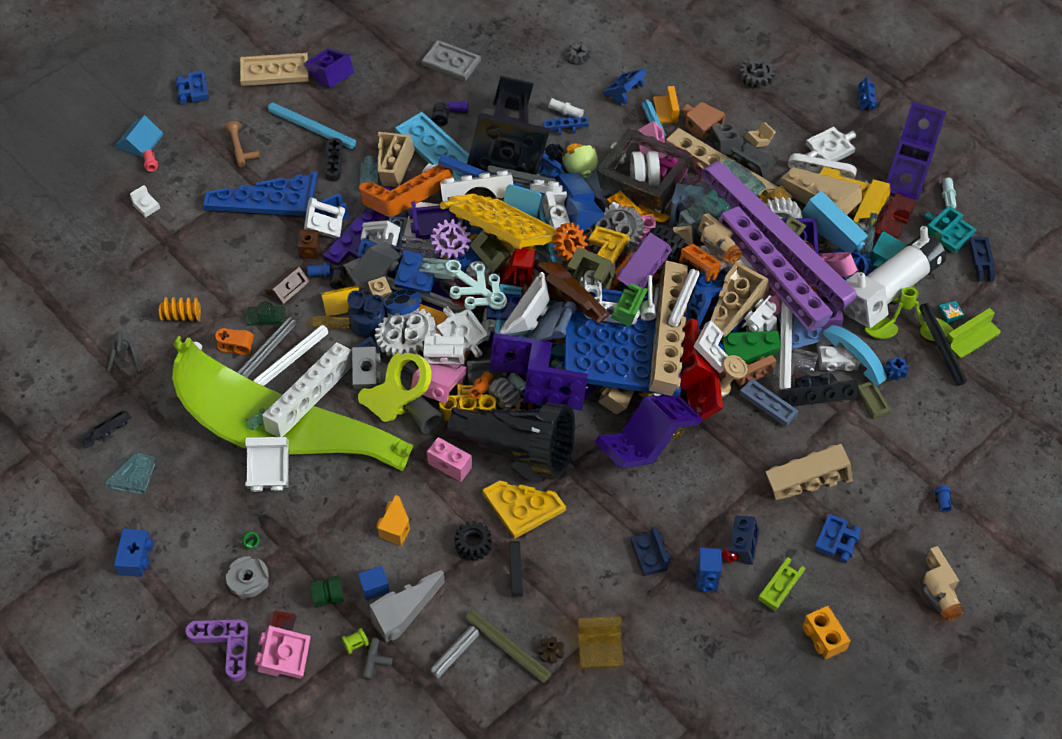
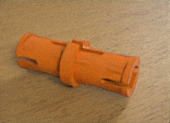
M490 372L483 373L481 378L476 379L474 386L469 390L471 392L469 393L470 396L474 399L480 398L482 393L487 392L494 376Z

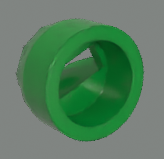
M252 531L245 532L241 538L242 544L250 549L255 548L259 544V536ZM253 535V538H251V539H249V540H247V541L245 542V540H246L247 538H249L250 536Z

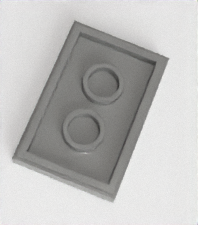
M437 40L421 62L423 66L466 81L480 63L481 56Z

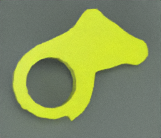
M397 352L388 363L385 383L371 389H362L358 394L359 403L368 407L383 422L395 420L398 414H405L407 412L404 405L417 399L427 391L432 374L429 363L418 354L404 353L401 355ZM414 361L419 367V381L413 389L407 390L401 383V371L407 362Z

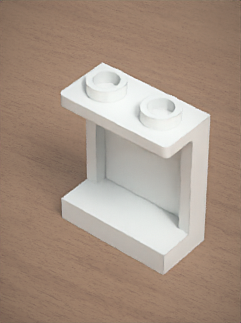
M287 437L246 438L247 482H245V486L251 492H262L263 488H271V491H283V488H288L289 440Z

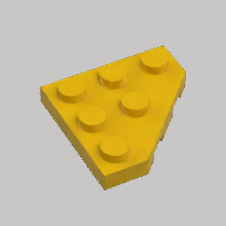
M498 481L482 490L484 497L514 539L566 511V506L556 492L547 490V492L535 490L534 487L509 485L508 482Z

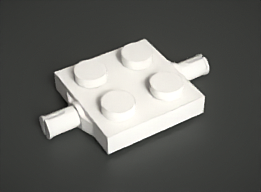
M832 127L807 139L806 145L812 151L805 155L837 162L854 153L855 147L849 140L855 138L856 134L854 131H851L845 135L840 133L835 127Z
M447 306V309L445 307L443 312L448 318L436 326L440 335L450 336L451 334H458L464 336L465 352L471 350L476 358L481 356L482 351L478 348V345L488 340L489 335L475 315L469 309L454 314L450 306Z

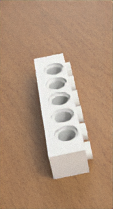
M336 342L262 415L265 431L276 437H283L352 368V350Z

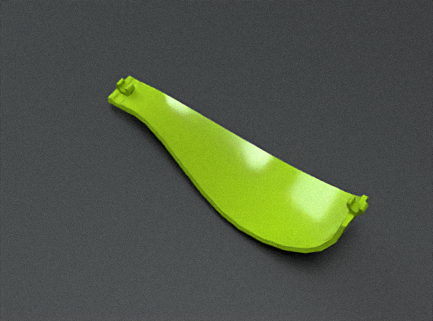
M177 336L173 345L177 349L178 355L173 365L172 380L177 396L186 410L200 424L217 436L242 448L247 449L245 446L246 438L276 437L265 431L262 415L283 394L266 388L214 360L193 343L192 339L187 337L185 342L182 343L180 341L181 337ZM315 406L283 436L289 440V454H364L401 471L404 470L413 448L412 444L383 430Z

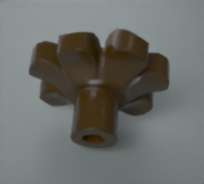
M553 636L550 637V641L546 638L541 640L542 646H538L537 652L542 654L541 660L543 662H547L550 659L551 663H557V657L563 658V642L557 643V638Z

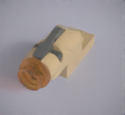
M709 213L703 214L698 228L702 233L700 241L724 261L731 262L732 264L739 261L742 252L731 239L733 232Z
M933 547L929 550L926 557L927 565L932 570L926 572L923 578L925 586L923 593L944 618H947L948 621H953L963 614V607L954 591L959 579L939 547Z

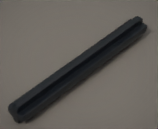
M921 304L919 307L920 312L958 386L965 384L967 379L930 304Z

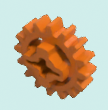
M574 223L561 224V227L556 228L558 233H553V236L556 238V240L552 241V243L556 244L553 250H557V257H562L561 261H566L567 264H569L573 257L572 254L575 253L577 247L585 249V246H588V243L584 241L587 236L582 235L584 230H579V225H574Z

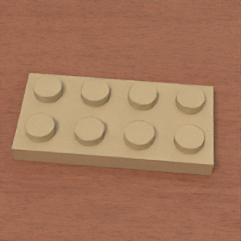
M307 53L240 57L241 86L308 82L309 73L303 64L308 61Z

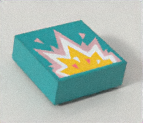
M957 301L945 303L938 307L946 323L960 320L964 317V313Z

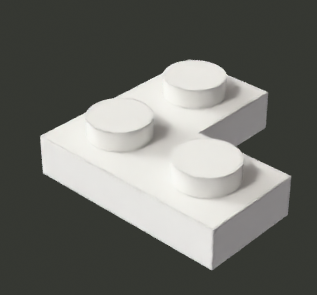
M710 320L705 323L694 348L720 374L724 371L722 363L728 356L718 346L724 333Z

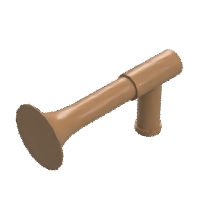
M231 121L225 124L224 131L231 134L237 164L239 167H243L246 164L245 160L260 158L259 151L243 154L238 137V131L242 125L237 121Z

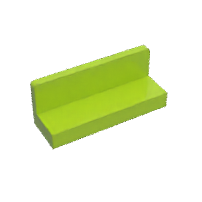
M990 308L948 333L947 340L957 358L962 359L1000 335L1001 331L991 322L995 312Z

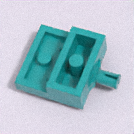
M948 206L937 217L929 212L924 216L925 219L931 222L927 227L928 234L935 237L943 247L954 254L970 237L975 235L977 229L963 221L964 215L951 206Z

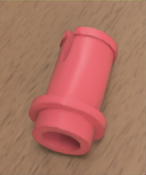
M146 150L143 152L144 168L149 172H153L157 169L158 162L155 160L154 152Z

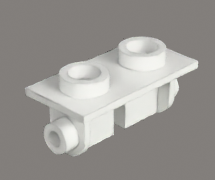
M770 295L766 300L761 299L754 306L757 309L755 312L751 310L744 318L746 322L742 328L747 324L750 331H759L766 320L776 312V304L768 301L771 297Z

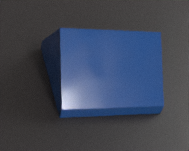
M568 197L566 212L570 223L579 225V230L583 229L585 231L605 216L593 200Z

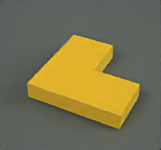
M596 226L588 238L590 244L601 247L597 255L611 260L613 264L630 240L627 234Z

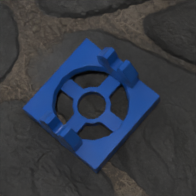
M641 68L622 73L603 94L606 98L612 96L619 105L626 104L628 100L625 93L633 86L638 89L645 85L643 79L647 74L645 69Z

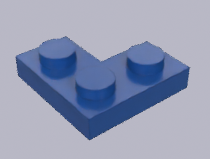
M404 251L393 283L395 287L430 294L435 276L434 274L419 271L423 260L422 254Z

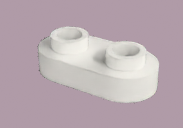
M534 180V183H530V190L540 193L562 192V185H559L557 181H549L547 184L544 183V180Z

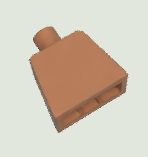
M700 103L695 108L687 104L682 110V113L686 115L685 127L702 142L711 136V125L724 124L725 113L705 103Z

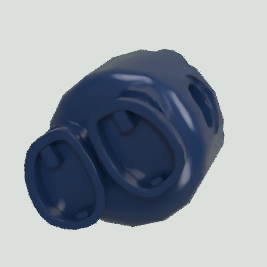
M360 290L350 292L347 302L352 333L361 337L371 336L375 338V329L379 328L378 324L383 323L384 317L387 318L384 299L376 294H364Z

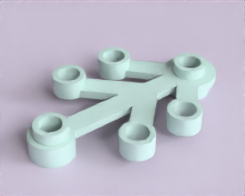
M450 260L446 263L445 271L448 276L457 277L470 286L451 287V298L458 299L461 295L480 294L485 297H467L464 306L469 310L482 305H489L496 310L503 309L506 306L507 298L500 292V277L497 274L489 276L488 284L492 286L491 292L486 288L485 266L478 263L474 266L473 272L477 276V281L461 271V264L457 260Z

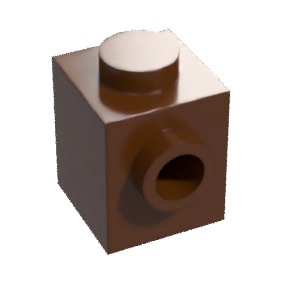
M300 230L298 241L299 258L318 259L320 247L319 231Z

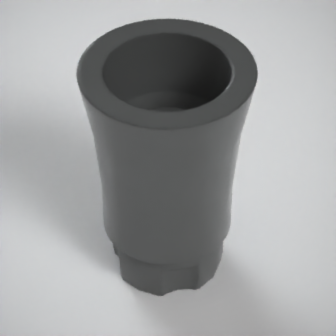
M422 395L404 405L424 434L433 432L443 422V414L427 402Z

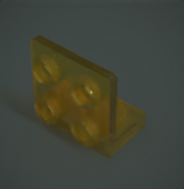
M621 616L578 619L577 631L581 669L623 667Z

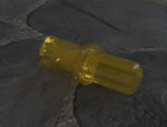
M330 315V317L313 316L312 326L319 327L324 325L326 328H330V330L332 328L349 329L350 323L349 317H333V315Z

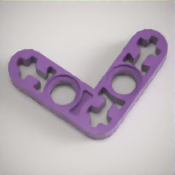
M243 620L194 621L187 625L186 635L192 643L227 642L226 674L234 682L244 679L247 673L249 629L246 622ZM216 627L223 628V632L219 636L212 635V630ZM239 627H242V631H240V634H236L235 631H237ZM195 629H199L200 632H197V635L193 636V632H195ZM236 646L243 647V652L239 655L232 654V649ZM234 661L238 662L239 671L237 674H233L235 670Z

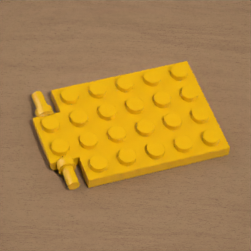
M467 194L451 196L448 201L440 203L441 209H450L449 211L456 214L457 218L466 219L469 221V224L483 228L484 232L496 235L497 239L511 243L512 247L517 249L527 246L545 245L556 240L553 236V233H558L556 228L499 199Z

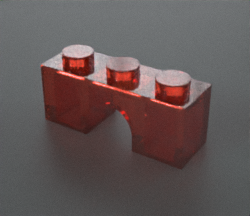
M896 193L893 199L890 198L886 206L888 210L883 211L880 217L881 223L877 222L874 233H876L874 241H878L883 231L899 240L904 224L897 221L905 224L908 223L917 200Z

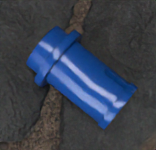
M324 263V265H308V276H325L326 278L331 275V265H327V263Z
M940 485L935 491V495L938 496L939 511L949 512L952 510L950 500L951 489L947 485Z

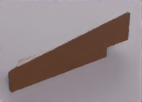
M542 262L538 264L540 271L545 274V280L550 291L566 302L575 303L577 310L598 324L609 316V312L560 263Z

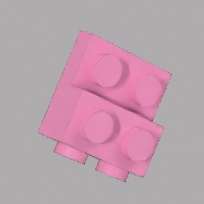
M269 626L265 633H261L259 638V645H262V650L257 653L254 665H258L257 672L277 677L283 674L301 679L304 675L311 636Z

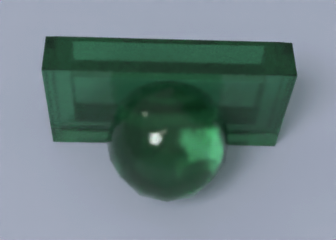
M263 301L257 307L247 308V326L281 325L285 321V306H273L270 302Z

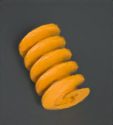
M165 297L159 306L160 320L163 321L166 318L168 321H171L174 318L175 321H179L181 318L183 321H186L189 318L190 321H194L196 318L197 321H200L201 307L198 298L195 297L194 302L191 303L190 297H188L186 303H184L182 297L179 298L178 302H176L175 297H172L171 302Z

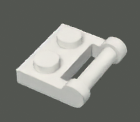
M311 197L307 205L304 229L317 230L321 235L338 239L341 233L345 208L318 202L317 199ZM315 208L335 214V218L314 212Z

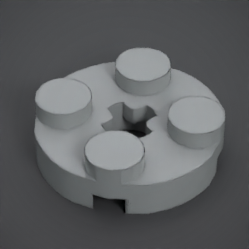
M248 556L241 557L230 565L228 574L226 573L228 588L240 599L260 594L269 584L267 567L260 559L256 560ZM247 573L249 576L253 575L248 581L243 580L245 578L244 575Z

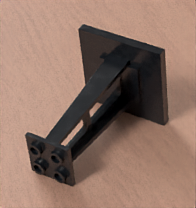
M500 75L493 105L496 106L494 116L479 113L466 164L486 172L488 166L491 165L537 175L550 128L529 124L528 103L534 83ZM504 108L519 111V118L504 116Z

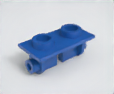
M866 76L857 87L860 111L865 107L869 110H874L877 106L876 97H874L875 85L869 81V76Z
M543 153L539 171L541 172L543 167H545L542 173L549 178L557 180L559 172L565 173L561 169L562 165L554 159L550 161L548 159L549 156Z

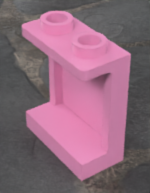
M429 364L432 372L431 382L427 391L422 395L446 403L452 388L457 383L463 385L467 367L460 364ZM419 369L413 374L411 389L419 381Z

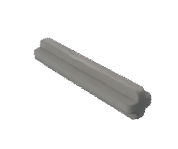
M470 626L430 668L432 675L439 678L479 636V631L475 627Z

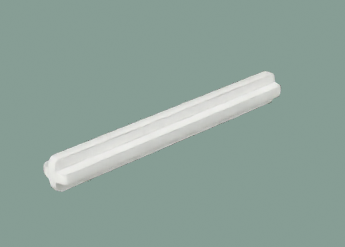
M784 302L781 303L780 390L791 388L792 311Z
M320 325L253 381L265 386L328 334V329L324 325Z

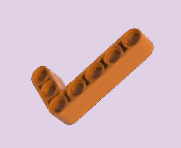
M438 164L391 191L373 182L362 183L359 186L362 203L365 206L385 216L393 217L411 208V202L415 201L416 205L441 190L440 182H444L443 179L454 178L452 169Z

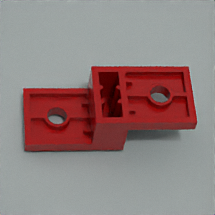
M692 318L682 328L685 336L681 343L683 354L680 358V362H682L680 386L687 393L688 405L704 421L723 409L719 372L694 348L699 337L698 321Z

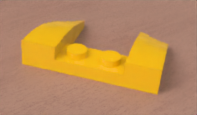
M823 167L820 172L821 175L861 185L862 202L853 221L859 225L860 219L870 218V224L874 223L890 195L889 183L874 179L871 184L840 176L839 170Z

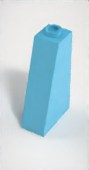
M822 191L808 201L802 211V217L817 218L818 234L851 254L855 250L859 252L866 245L864 241L868 235Z

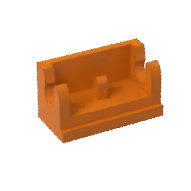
M694 244L683 248L679 258L680 264L684 262L689 263L706 275L705 281L707 282L709 280H716L722 264Z

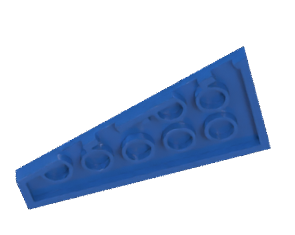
M311 172V175L302 176V174L295 175V178L291 179L278 178L257 182L256 185L248 187L240 185V188L232 190L224 188L208 191L205 195L203 207L204 210L306 216L308 201L311 197L314 198L318 172Z

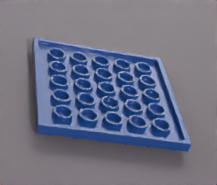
M602 288V301L618 303L623 292ZM589 292L593 297H597L595 293ZM645 295L643 301L648 300L647 295ZM576 309L565 329L567 333L564 337V370L587 373L588 384L660 394L649 391L656 318L646 321L641 319V315H639L637 322L630 327L621 323L602 321L598 324ZM611 309L607 310V311L609 312V314H611V315H612L613 312H614V311L611 310ZM679 386V389H675L672 396L679 397L681 386Z

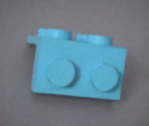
M509 184L506 187L504 202L537 219L541 193Z

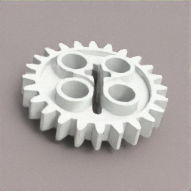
M419 308L406 315H400V313L391 315L387 313L388 318L384 317L383 323L378 324L379 328L375 329L378 347L381 348L382 352H386L387 356L391 354L394 356L397 352L401 355L404 353L418 354L419 350L424 352L425 336L437 334V327L430 312L426 313L425 309L419 311Z

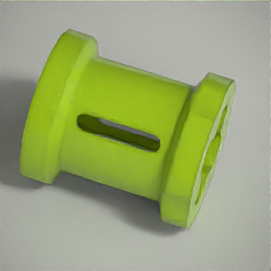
M359 628L358 632L341 637L348 654H351L353 650L363 645H369L362 628Z

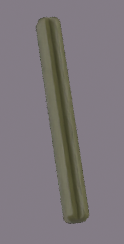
M470 610L465 616L466 621L541 682L545 683L550 678L551 673L477 612Z

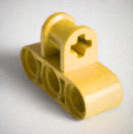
M457 383L458 395L448 396L446 403L439 402V409L444 416L443 420L448 421L453 407L467 410L480 408L492 411V409H496V400L493 396L487 394L474 399L469 394L471 393L469 390L474 384L461 385Z

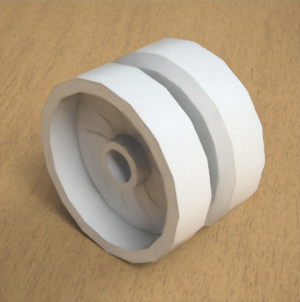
M648 151L645 155V161L642 152L631 153L630 178L633 191H642L645 182L648 190L659 189L660 166L657 151Z

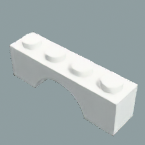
M507 170L497 171L495 175L481 173L479 177L473 178L472 175L461 176L459 180L445 178L443 179L444 182H440L442 200L445 202L448 201V197L465 195L467 191L474 187L488 188L495 194L496 198H504L506 187L509 184L513 185V178L511 172L508 173Z

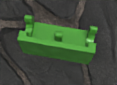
M635 284L628 285V288L633 289L635 292L624 289L611 316V319L629 327L648 290Z

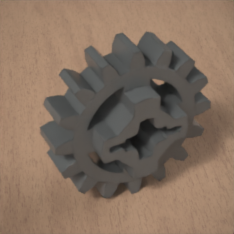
M755 57L754 60L748 58V61L744 60L743 64L740 65L739 76H742L741 81L746 80L745 84L748 85L750 83L751 87L755 85L758 88L761 85L767 87V83L772 84V80H775L776 68H774V64H769L770 60L764 61L763 57L761 59Z

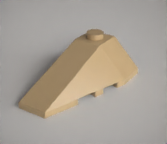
M736 262L724 279L722 291H720L719 300L711 318V321L724 333L723 337L730 333L755 308L754 306L766 296L770 290L768 278L739 262Z

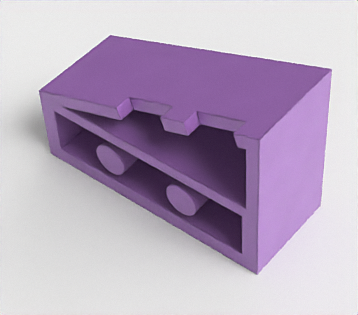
M651 232L642 239L639 249L631 254L626 267L621 268L618 273L617 279L625 289L632 292L635 291L628 288V285L635 284L643 289L646 288L648 285V275L653 277L657 269L661 270L672 251L669 244Z

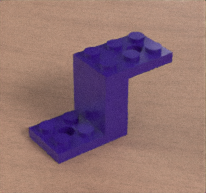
M912 102L886 182L890 184V193L919 200L946 114L945 110ZM925 118L929 121L927 128L919 126L921 119ZM903 174H910L912 180L909 183H904L901 180Z
M494 333L489 370L527 375L523 402L542 405L547 402L570 405L572 409L582 411L588 379L587 373L548 368L552 342ZM514 352L516 356L509 357L506 353ZM566 386L570 388V391L564 392L560 388Z
M669 395L647 396L621 433L600 435L595 440V443L599 446L600 451L607 454L613 460L614 465L619 468L654 464L679 427L699 425L703 418L680 397Z

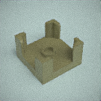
M482 230L470 246L492 273L502 271L511 255L500 243L501 240L497 239L496 235L491 234L489 237Z
M577 247L567 266L569 270H575L573 277L579 283H582L584 274L588 270L596 271L593 277L602 283L603 289H610L617 276L611 260L580 247Z

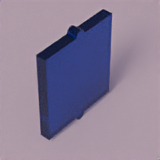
M503 293L507 298V304L500 310L485 305V308H487V319L506 321L519 303L520 295Z

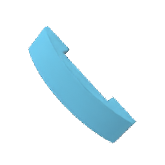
M831 325L823 331L822 334L834 346L842 343L867 368L863 374L876 387L887 379L880 360L872 349L859 337L836 325Z

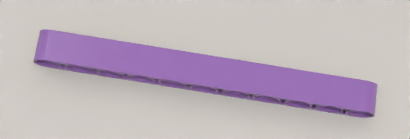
M715 161L702 170L701 174L705 182L732 208L739 206L782 256L836 308L843 310L857 299L856 291L723 163Z

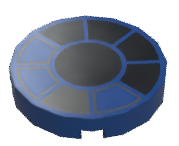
M412 289L393 292L384 300L386 311L391 315H395V313H400V315L412 313L419 308V303H422L420 293Z

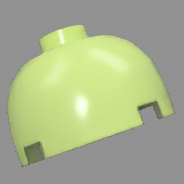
M591 145L575 148V153L570 155L568 152L564 155L562 162L568 173H579L582 178L591 176V172L596 169L598 164L596 150Z

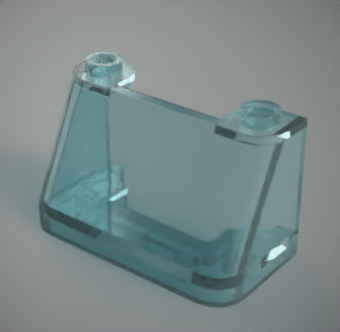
M727 158L721 162L755 195L766 189L762 181L733 159L729 161ZM704 179L694 187L692 184L682 190L684 194L678 197L698 226L703 214L709 213L719 221L723 212L733 209Z

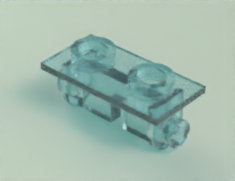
M366 156L364 163H361L360 185L364 182H373L378 185V163L374 162L372 156Z

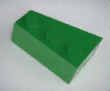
M778 331L728 333L725 337L722 336L720 340L724 347V352L728 356L736 355L749 365L757 362L762 357L771 355L777 359L781 349Z

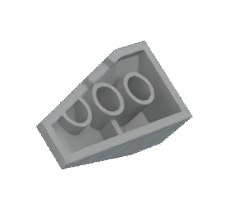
M442 570L422 578L415 586L408 584L404 586L402 592L395 594L392 591L369 605L372 624L386 643L401 636L402 632L406 630L445 583Z

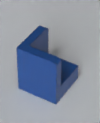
M382 566L359 573V579L366 600L390 593L389 583Z

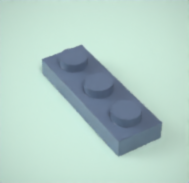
M753 379L740 390L739 395L785 427L798 415L799 411Z

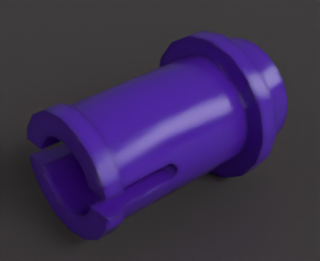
M465 100L447 101L450 112H462L463 114L468 112V102H465Z

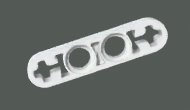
M797 153L790 155L788 161L790 169L795 167L820 174L823 167L840 170V176L855 179L857 172L856 167L851 164ZM810 164H815L818 167H811Z

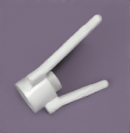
M648 275V300L643 301L638 309L641 319L646 321L653 320L657 316L659 287L655 289L654 301L652 302V275Z

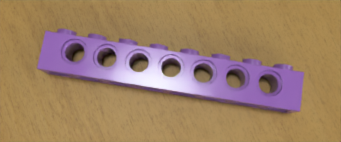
M739 206L723 212L719 222L733 232L731 239L738 246V251L759 274L768 278L769 286L805 328L812 332L826 325L833 312L751 221L747 214Z

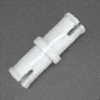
M552 98L549 103V109L561 112L564 116L570 115L574 118L583 116V109L571 106L568 102L563 103Z

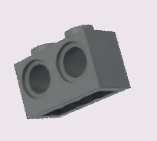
M732 123L711 125V141L717 151L725 156L733 155L731 152L732 147L741 151L743 138L739 136L738 130L734 128Z

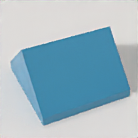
M144 115L129 126L115 144V147L143 157V152L152 150L163 136V132Z

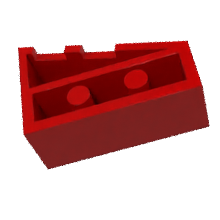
M515 248L499 276V286L504 284L522 287L523 283L529 286L534 281L535 249Z

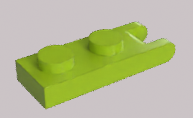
M787 557L758 598L759 601L777 611L806 569L801 566L797 572L788 565L792 560Z

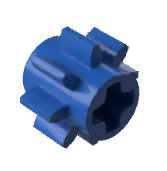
M895 357L892 361L887 360L884 370L888 373L889 379L898 381L901 377L906 378L909 365H906L905 359Z

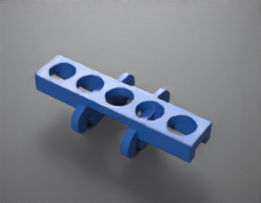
M568 115V118L560 119V116H558L556 120L543 121V126L550 128V131L557 130L558 135H561V128L571 127L573 134H575V128L589 127L587 117L571 118Z

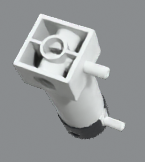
M922 226L919 237L869 275L865 276L862 272L852 275L846 282L856 291L857 299L842 310L843 314L868 328H872L888 316L887 305L901 295L903 288L912 287L944 264L946 253L942 244L935 237L928 234L927 227Z

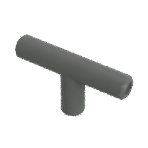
M372 638L362 676L365 680L371 679L374 664L391 666L393 662L392 657L376 655L379 645L378 638Z

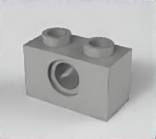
M352 347L354 390L371 389L376 387L377 383H381V373L377 371V365L381 363L380 353H377L376 347ZM365 365H370L372 367L371 370L367 372L363 371L362 368Z

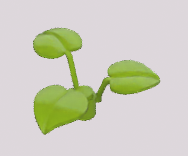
M914 285L903 288L901 295L892 301L899 303L892 320L886 316L872 328H865L866 333L874 338H891L898 332V326L894 322L901 308L911 309L915 306L919 322L922 325L920 328L921 335L928 340L935 341L926 322L922 319L919 302L916 301L919 292ZM937 318L947 338L948 333L954 329L945 321Z

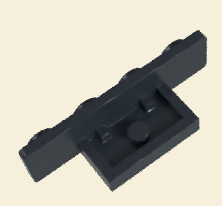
M822 373L819 376L805 375L801 378H795L796 387L782 389V400L791 406L858 398L857 380L838 382L833 374Z

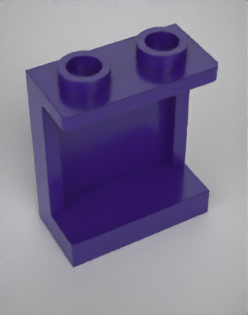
M415 201L411 202L412 208L408 209L409 219H413V222L410 223L411 234L415 233L416 241L430 239L431 235H434L432 233L433 228L437 229L438 223L443 225L444 220L451 223V220L454 219V224L459 222L456 214L450 212V209H441L440 205L416 207Z

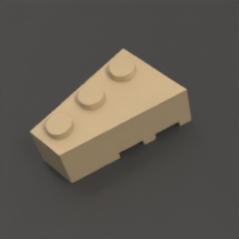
M378 132V173L382 186L398 187L415 151L411 135Z

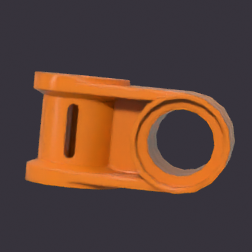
M219 329L215 334L217 348L222 353L248 355L251 351L254 335L246 330Z

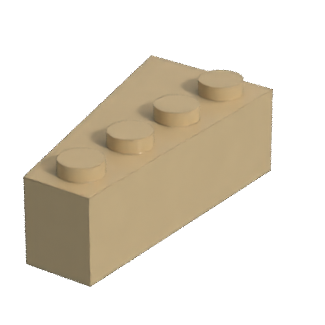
M795 167L782 177L783 190L806 205L820 191L828 196L846 215L862 201L861 185Z
M842 444L831 445L823 451L812 452L806 457L793 459L787 464L774 466L766 471L768 483L776 500L799 495L805 489L811 492L816 491L821 485L828 484L829 487L836 486L837 481L845 480L846 483L853 481L851 463Z

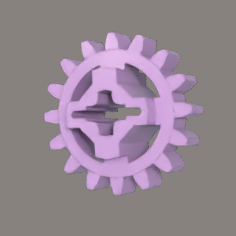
M454 219L451 220V223H448L447 220H444L443 225L438 223L437 229L433 228L432 233L434 235L430 237V240L433 241L431 247H436L434 253L440 252V258L446 255L447 260H450L451 256L457 260L458 254L463 257L464 251H468V245L471 244V239H468L471 234L470 232H465L467 226L461 227L460 221L454 224ZM450 234L453 241L451 245L449 241Z

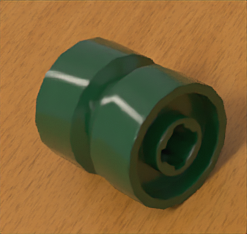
M339 575L328 577L326 582L322 579L310 581L315 608L327 606L329 601L332 604L344 602Z

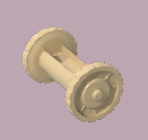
M736 355L727 356L722 363L724 371L719 374L722 397L727 396L731 391L730 383L733 379H742L747 374L748 369L745 361Z

